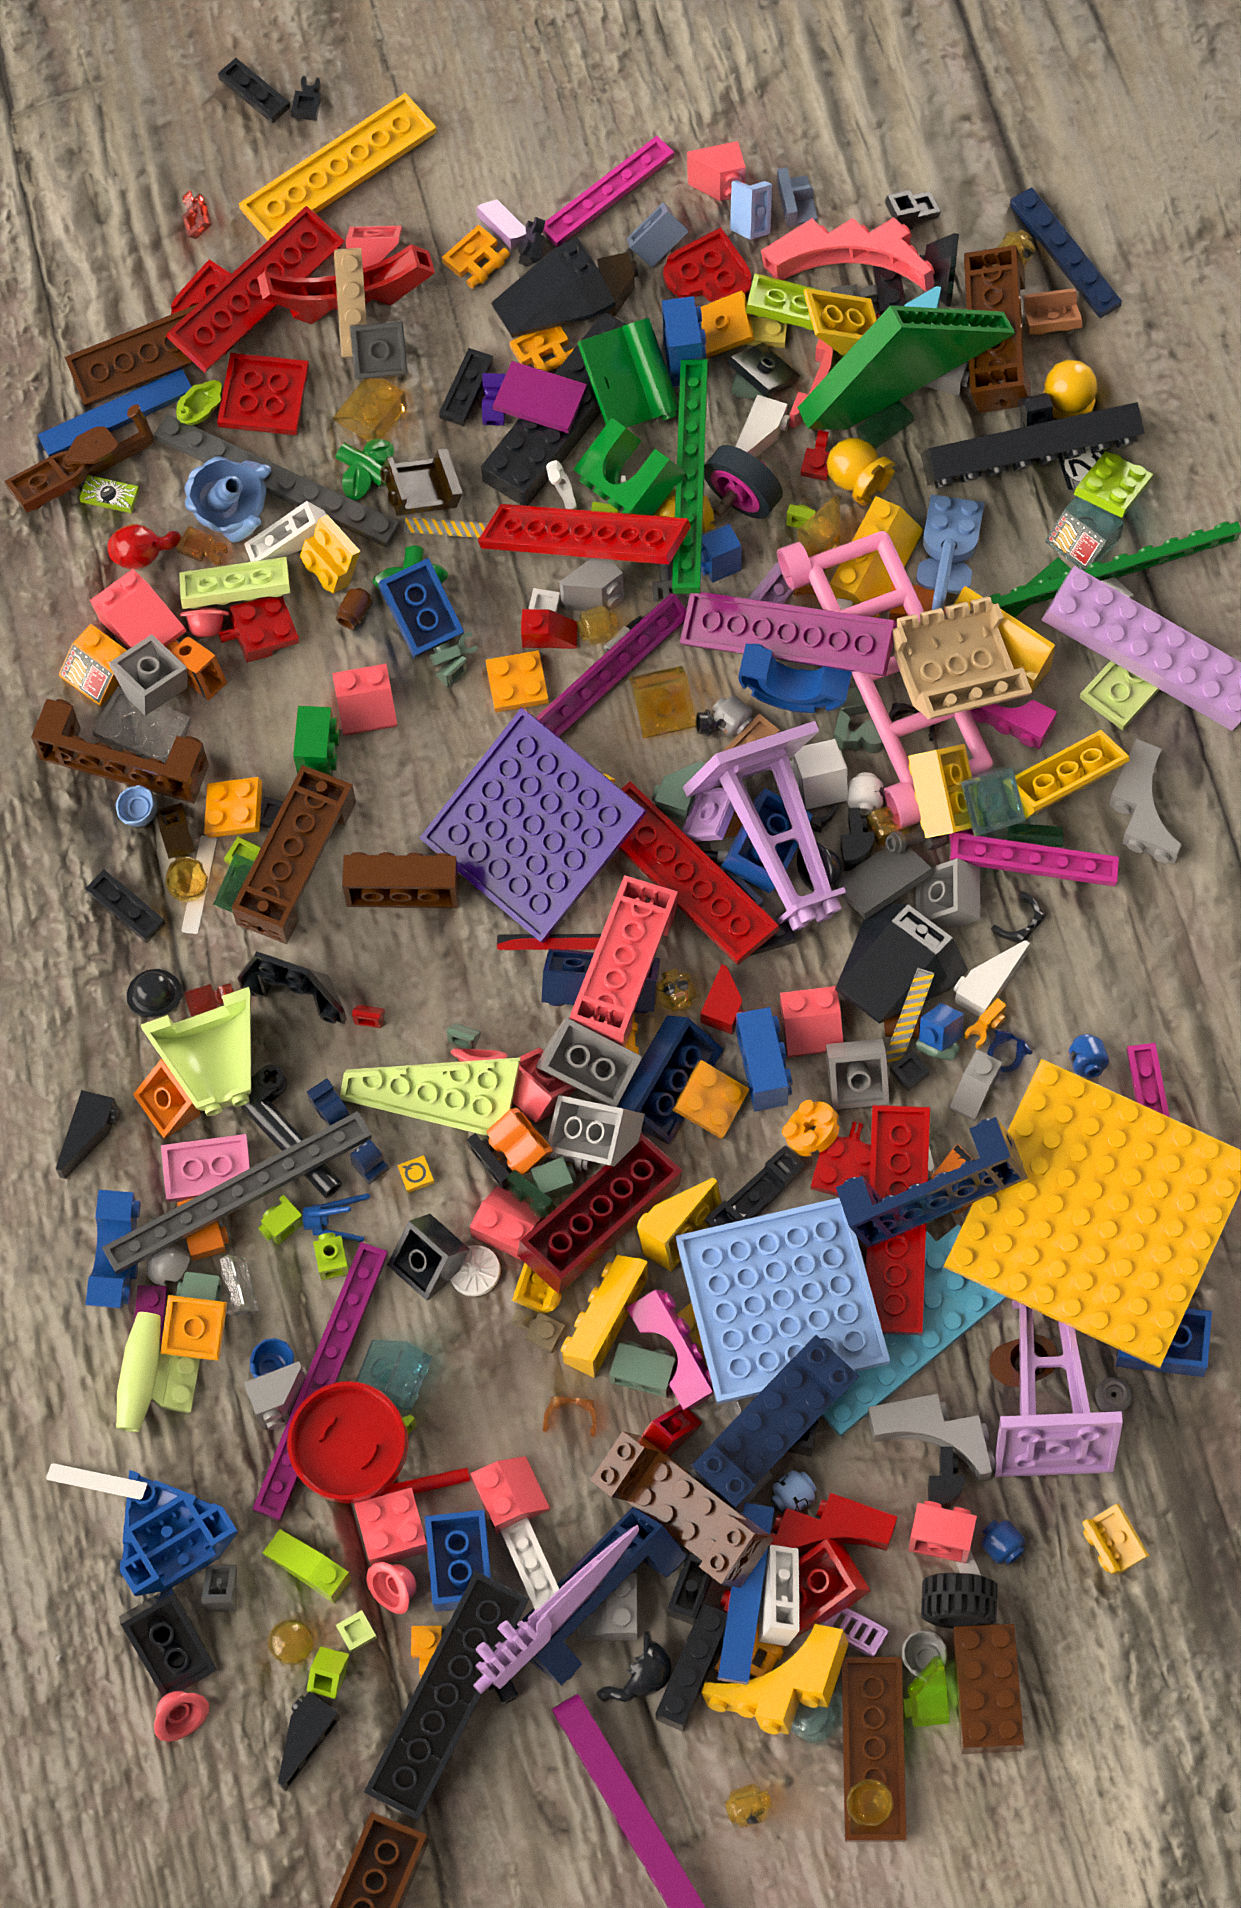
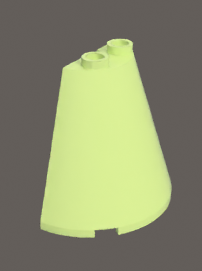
M249 987L222 996L224 1006L173 1023L167 1015L141 1024L142 1030L198 1110L205 1111L207 1116L221 1113L223 1111L222 1108L232 1105L235 1107L243 1106L250 1101L248 1097L251 1093V992Z

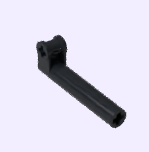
M269 1064L262 1067L261 1070L251 1077V1093L248 1096L250 1101L241 1106V1108L281 1151H284L304 1139L272 1104L276 1098L285 1092L287 1079L277 1065ZM273 1077L274 1079H277V1082L273 1084L268 1080L269 1078ZM326 1164L304 1174L325 1198L331 1197L342 1186V1182Z

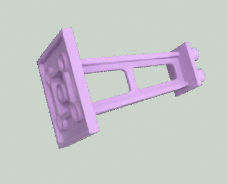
M815 721L716 753L683 786L686 797L723 786L787 909L777 921L779 924L789 921L792 931L808 926V922L814 919L819 923L833 917V913L842 909L838 898L846 893L844 887L834 891L831 890L789 761L792 756L819 732ZM767 770H771L774 774L792 825L791 830L774 836L767 833L742 782L743 778ZM791 839L798 842L814 887L813 893L805 896L797 895L775 850V845Z
M1012 1300V1309H1019L1020 1416H1000L995 1455V1477L1113 1473L1123 1423L1122 1412L1090 1413L1075 1329L1058 1321L1063 1354L1058 1357H1037L1034 1353L1033 1309ZM1062 1367L1065 1369L1072 1414L1036 1415V1369Z

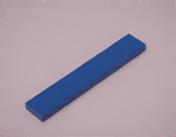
M180 369L37 434L48 457L68 451L77 436L94 427H106L109 432H112L133 422V419L127 416V411L132 405L138 404L144 416H147L179 401L191 388V385L183 370Z
M744 1503L742 1514L770 1535L774 1508ZM768 1548L741 1588L731 1586L717 1680L748 1685Z

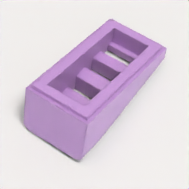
M848 1608L826 1620L823 1626L833 1627L839 1615H844L845 1618L839 1629L843 1630L846 1629L850 1620L854 1621L855 1625L849 1635L845 1633L849 1643L848 1646L867 1657H875L889 1634V1630ZM861 1626L866 1628L859 1640L854 1638ZM872 1632L876 1636L869 1646L865 1644V1641Z

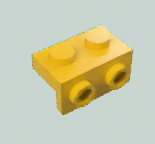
M524 1263L512 1301L542 1314L553 1311L560 1303L561 1293H556Z
M1115 1504L1093 1519H1086L1082 1522L1085 1530H1083L1084 1536L1092 1546L1095 1545L1100 1554L1098 1560L1106 1572L1110 1571L1111 1574H1121L1149 1557L1120 1504Z

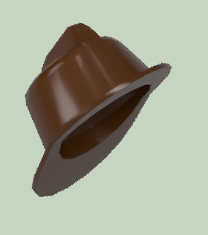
M1034 1334V1353L1037 1357H1058L1057 1348L1051 1340ZM1019 1339L998 1346L990 1356V1371L995 1379L1003 1385L1011 1387L1020 1386ZM1056 1367L1036 1369L1035 1381L1050 1375Z

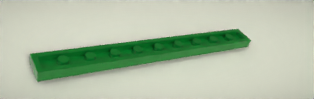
M707 359L681 360L677 465L685 471V474L676 484L675 518H687L691 528L673 557V594H695L701 592L708 384Z
M1228 521L1222 522L1209 531L1204 532L1203 529L1196 530L1186 538L1179 540L1178 537H1174L1155 548L1153 545H1149L1139 549L1138 553L1129 556L1127 553L1120 554L1114 557L1112 561L1104 564L1102 561L1092 563L1083 571L1100 581L1114 577L1119 578L1237 541L1241 534V527L1238 521L1231 524ZM1070 570L1063 573L1062 577L1053 580L1051 577H1047L1036 582L1034 586L1026 588L1025 585L1012 589L1011 593L1002 596L997 593L988 597L991 598L992 604L998 603L1000 609L1006 613L1053 599Z

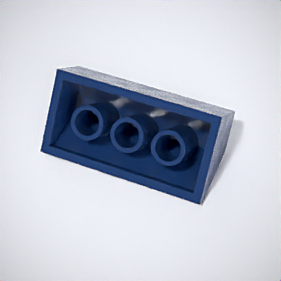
M549 949L543 969L541 1002L552 1006L574 1005L594 952ZM654 958L634 1010L636 1013L654 1012L660 958Z
M667 1015L630 1079L617 1107L645 1114L641 1131L670 1144L685 1118L672 1109L693 1070L700 1060L714 1067L723 1048L688 1017Z

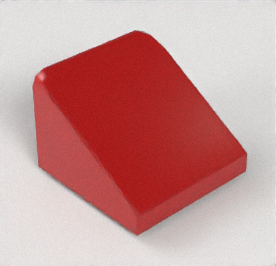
M357 1005L352 1010L355 1025L382 1028L385 1014L384 1008Z

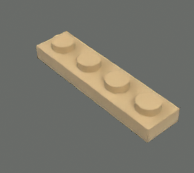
M361 248L334 249L342 357L352 356L350 326L367 324Z

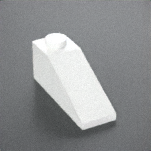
M757 395L736 447L754 457L759 456L778 440L782 430H787L790 416L787 415L788 404Z
M306 501L244 543L251 562L281 558L301 551L305 539L314 535L318 519L326 515L325 511Z
M1024 940L972 969L966 978L962 976L954 987L956 992L955 1003L980 1017L1000 996L1028 954L1030 943Z
M769 1545L759 1608V1642L788 1646L799 1632V1549Z

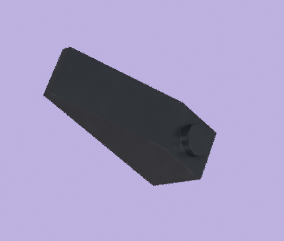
M81 1090L55 1168L60 1178L66 1179L110 1133L112 1125L117 1124L120 1109H118L114 1098Z
M310 1691L305 1697L301 1695L291 1708L293 1713L290 1717L278 1778V1785L285 1792L340 1720V1715L336 1710Z

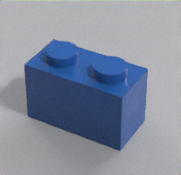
M730 524L702 536L701 572L704 576L708 575L712 583L741 571L742 545Z

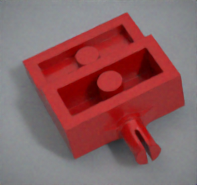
M268 596L230 606L229 619L233 629L218 632L221 643L237 639L246 663L270 657L273 654V650L299 644V637L283 596Z
M852 1122L848 1137L837 1136L835 1141L826 1150L819 1153L810 1186L811 1190L838 1196L836 1187L844 1184L849 1178L863 1176L869 1183L871 1145L860 1140L864 1127L862 1123L858 1124L855 1133L857 1122Z

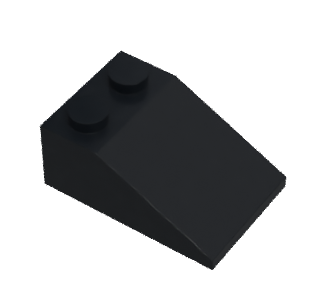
M172 1586L119 1616L120 1625L162 1697L174 1691H182L217 1671L213 1660Z

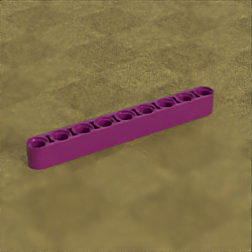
M575 1694L552 1708L558 1723L668 1908H706L579 1694Z

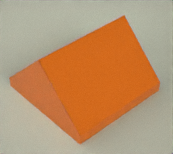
M160 1059L133 1094L163 1138L169 1137L201 1115L200 1110L194 1106L163 1059Z

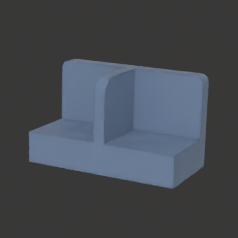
M787 167L777 169V187L787 227L802 225L810 219L817 222L813 201V187L809 185L808 177L790 178Z
M663 202L626 239L629 247L650 267H653L688 233V230L674 217L671 208Z

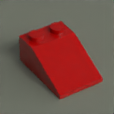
M825 1539L799 1559V1632L794 1638L812 1629L814 1624L819 1625L839 1612L851 1607L871 1592L840 1541Z

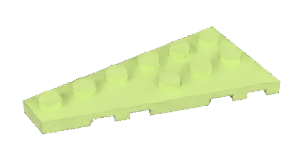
M521 1058L347 1069L343 1075L340 1099L488 1136L486 1131L512 1107Z

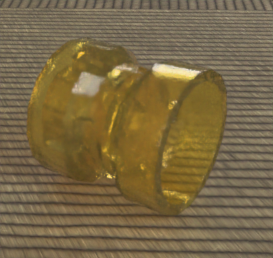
M890 807L877 809L866 817L869 828L874 831V839L877 845H886L887 836L894 831L902 833L899 825L893 821L894 814Z

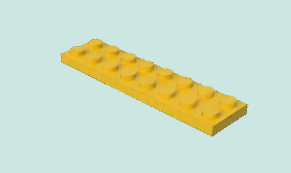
M404 93L240 202L239 208L268 241L306 205L315 214L436 134V126L412 99Z

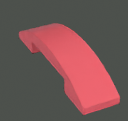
M821 339L818 340L815 361L821 362L809 394L832 370L833 348ZM798 392L790 412L789 427L796 428L803 423V418L797 407L808 394Z

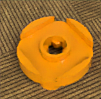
M805 1100L800 1104L799 1109L793 1113L787 1124L784 1125L782 1135L795 1153L801 1156H812L810 1152L816 1150L822 1152L835 1141L840 1128L837 1124L839 1116L825 1102ZM812 1126H816L813 1131L809 1130Z

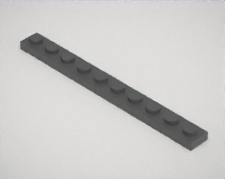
M169 414L165 416L154 434L155 440L204 463L214 457H226L238 463L249 460L266 464L271 468V474L264 479L266 492L298 507L308 501L324 510L326 515L335 524L386 548L400 527L399 521L197 427L185 425Z
M357 1111L102 1247L103 1252L117 1275L361 1145L368 1139H372V1135Z

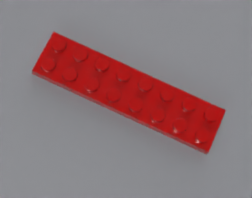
M306 205L167 333L166 337L206 373L278 306L263 300L257 279L259 275L267 272L278 276L308 278L334 254V249H339L343 246L344 240Z
M500 504L478 539V542L482 549L669 565L691 525L687 518Z
M631 781L621 788L622 791L647 811V814L619 849L655 885L678 891L677 906L733 962L739 965L779 931V925Z
M872 1105L869 1184L882 1199L907 1191L914 1184H922L928 1181L930 1107ZM926 1223L870 1248L867 1247L866 1273L883 1334L923 1335Z

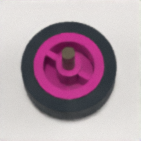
M722 445L717 448L705 464L704 478L713 492L721 499L720 504L714 509V513L720 518L732 507L748 517L764 519L771 513L783 496L781 484L762 461L740 448Z

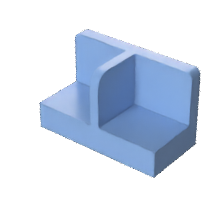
M738 180L732 181L731 231L750 240L770 234L771 183L764 181L749 186Z

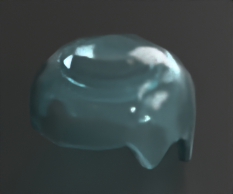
M799 1702L791 1727L792 1732L807 1743L824 1741L833 1732L836 1723L832 1707L829 1704L828 1708L822 1706L811 1708Z

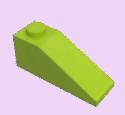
M279 1529L262 1552L263 1555L333 1604H335L352 1580L349 1572L281 1529Z

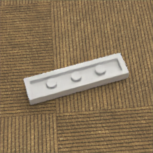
M525 1518L500 1531L536 1610L552 1597L559 1588L528 1518Z

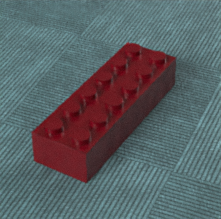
M641 1133L638 1143L615 1166H603L519 1241L517 1256L556 1293H561L630 1231L643 1214L649 1213L655 1205L661 1203L680 1186L683 1170Z

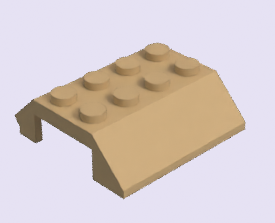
M990 597L970 601L971 610L967 602L945 607L946 616H944L942 608L920 613V622L916 614L897 618L898 628L893 629L894 657L912 705L929 720L1032 694L1024 669L1014 670L998 629L1004 617L999 604L992 605Z

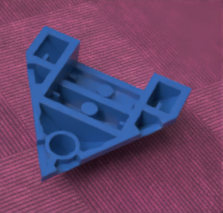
M129 1470L130 1480L147 1483L142 1499L130 1497L126 1499L122 1540L124 1546L122 1560L120 1561V1572L134 1596L162 1592L170 1586L174 1587L218 1560L238 1533L224 1508L214 1503H207L198 1499L197 1496L157 1480L152 1481L142 1477L137 1472Z

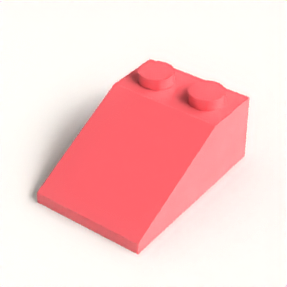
M134 569L127 572L90 600L99 620L128 649L151 634L166 647L187 632L185 627L151 586Z

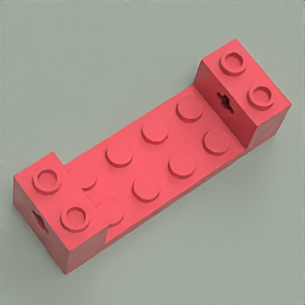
M624 875L570 1014V1020L624 1048L626 1047L632 1031V1016L662 936H668L675 918L678 891Z

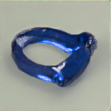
M999 1030L994 1031L996 1037L987 1051V1055L994 1058L993 1053L997 1046L1011 1039L1017 1041L1015 1061L1009 1066H1002L1001 1072L1017 1070L1025 1056L1033 1053L1023 1039L1017 1038L1011 1032Z

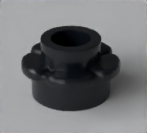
M706 709L705 712H698L696 715V730L698 734L710 736L711 732L716 730L717 724L713 720V715H710V711Z

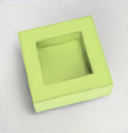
M362 1610L336 1624L351 1653L377 1639Z

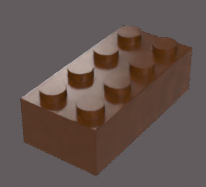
M354 852L351 855H344L342 888L347 907L458 908L459 871L456 856H451L448 853L423 856V854L415 852L408 853L407 855H395L390 852H383L379 855Z
M998 1624L954 1627L952 1641L961 1754L1022 1751L1024 1736L1015 1625Z
M370 1812L330 1908H402L430 1841L428 1835Z

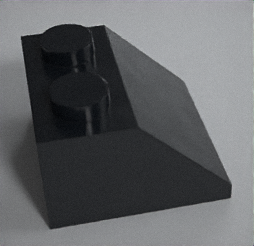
M427 1214L408 1221L387 1266L427 1301L459 1272L470 1248L433 1215Z

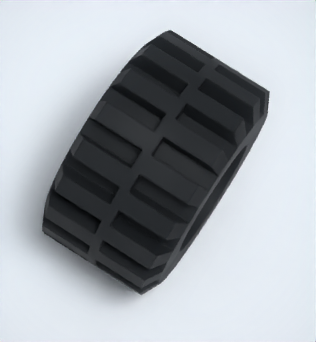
M940 1573L926 1577L922 1581L921 1618L932 1625L945 1628L992 1625L997 1621L998 1584L987 1577L970 1573Z

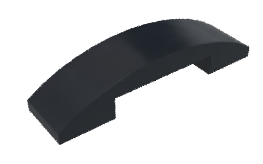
M786 1145L783 1146L765 1163L764 1168L727 1202L724 1200L704 1221L710 1227H715L756 1217L796 1178L806 1164Z

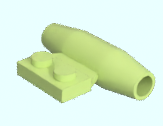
M138 1312L126 1343L117 1389V1429L140 1432L151 1400L160 1408L183 1413L191 1412L200 1359L160 1354L161 1316L157 1314Z

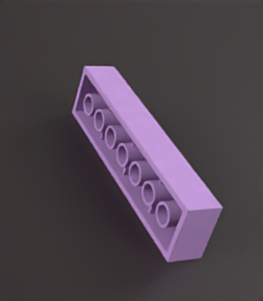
M1073 566L1043 616V622L1232 731L1241 722V662L1078 567Z

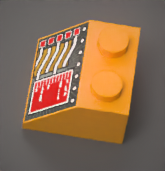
M90 624L73 642L59 676L101 707L120 686L109 666V662L127 650Z

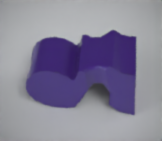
M482 373L485 396L482 399V423L485 426L505 425V413L493 410V403L506 374Z

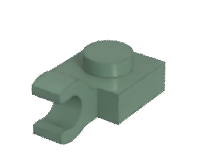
M472 632L462 634L458 639V643L452 647L447 642L433 648L435 654L429 656L432 665L440 664L464 653L476 651L478 649L477 645L468 648L464 644L465 639L472 636Z

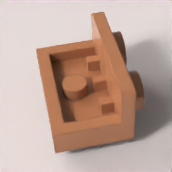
M1074 288L1024 295V320L1029 335H1041L1047 332L1070 331L1082 328V318L1077 307V292Z

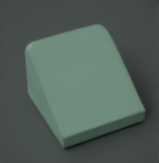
M459 656L451 659L436 672V677L447 687L452 686L468 672L466 658Z
M858 687L848 689L846 701L839 707V710L847 713L848 716L868 712Z
M458 1023L452 1024L446 1031L449 1043L468 1049H475L481 1035V1031Z

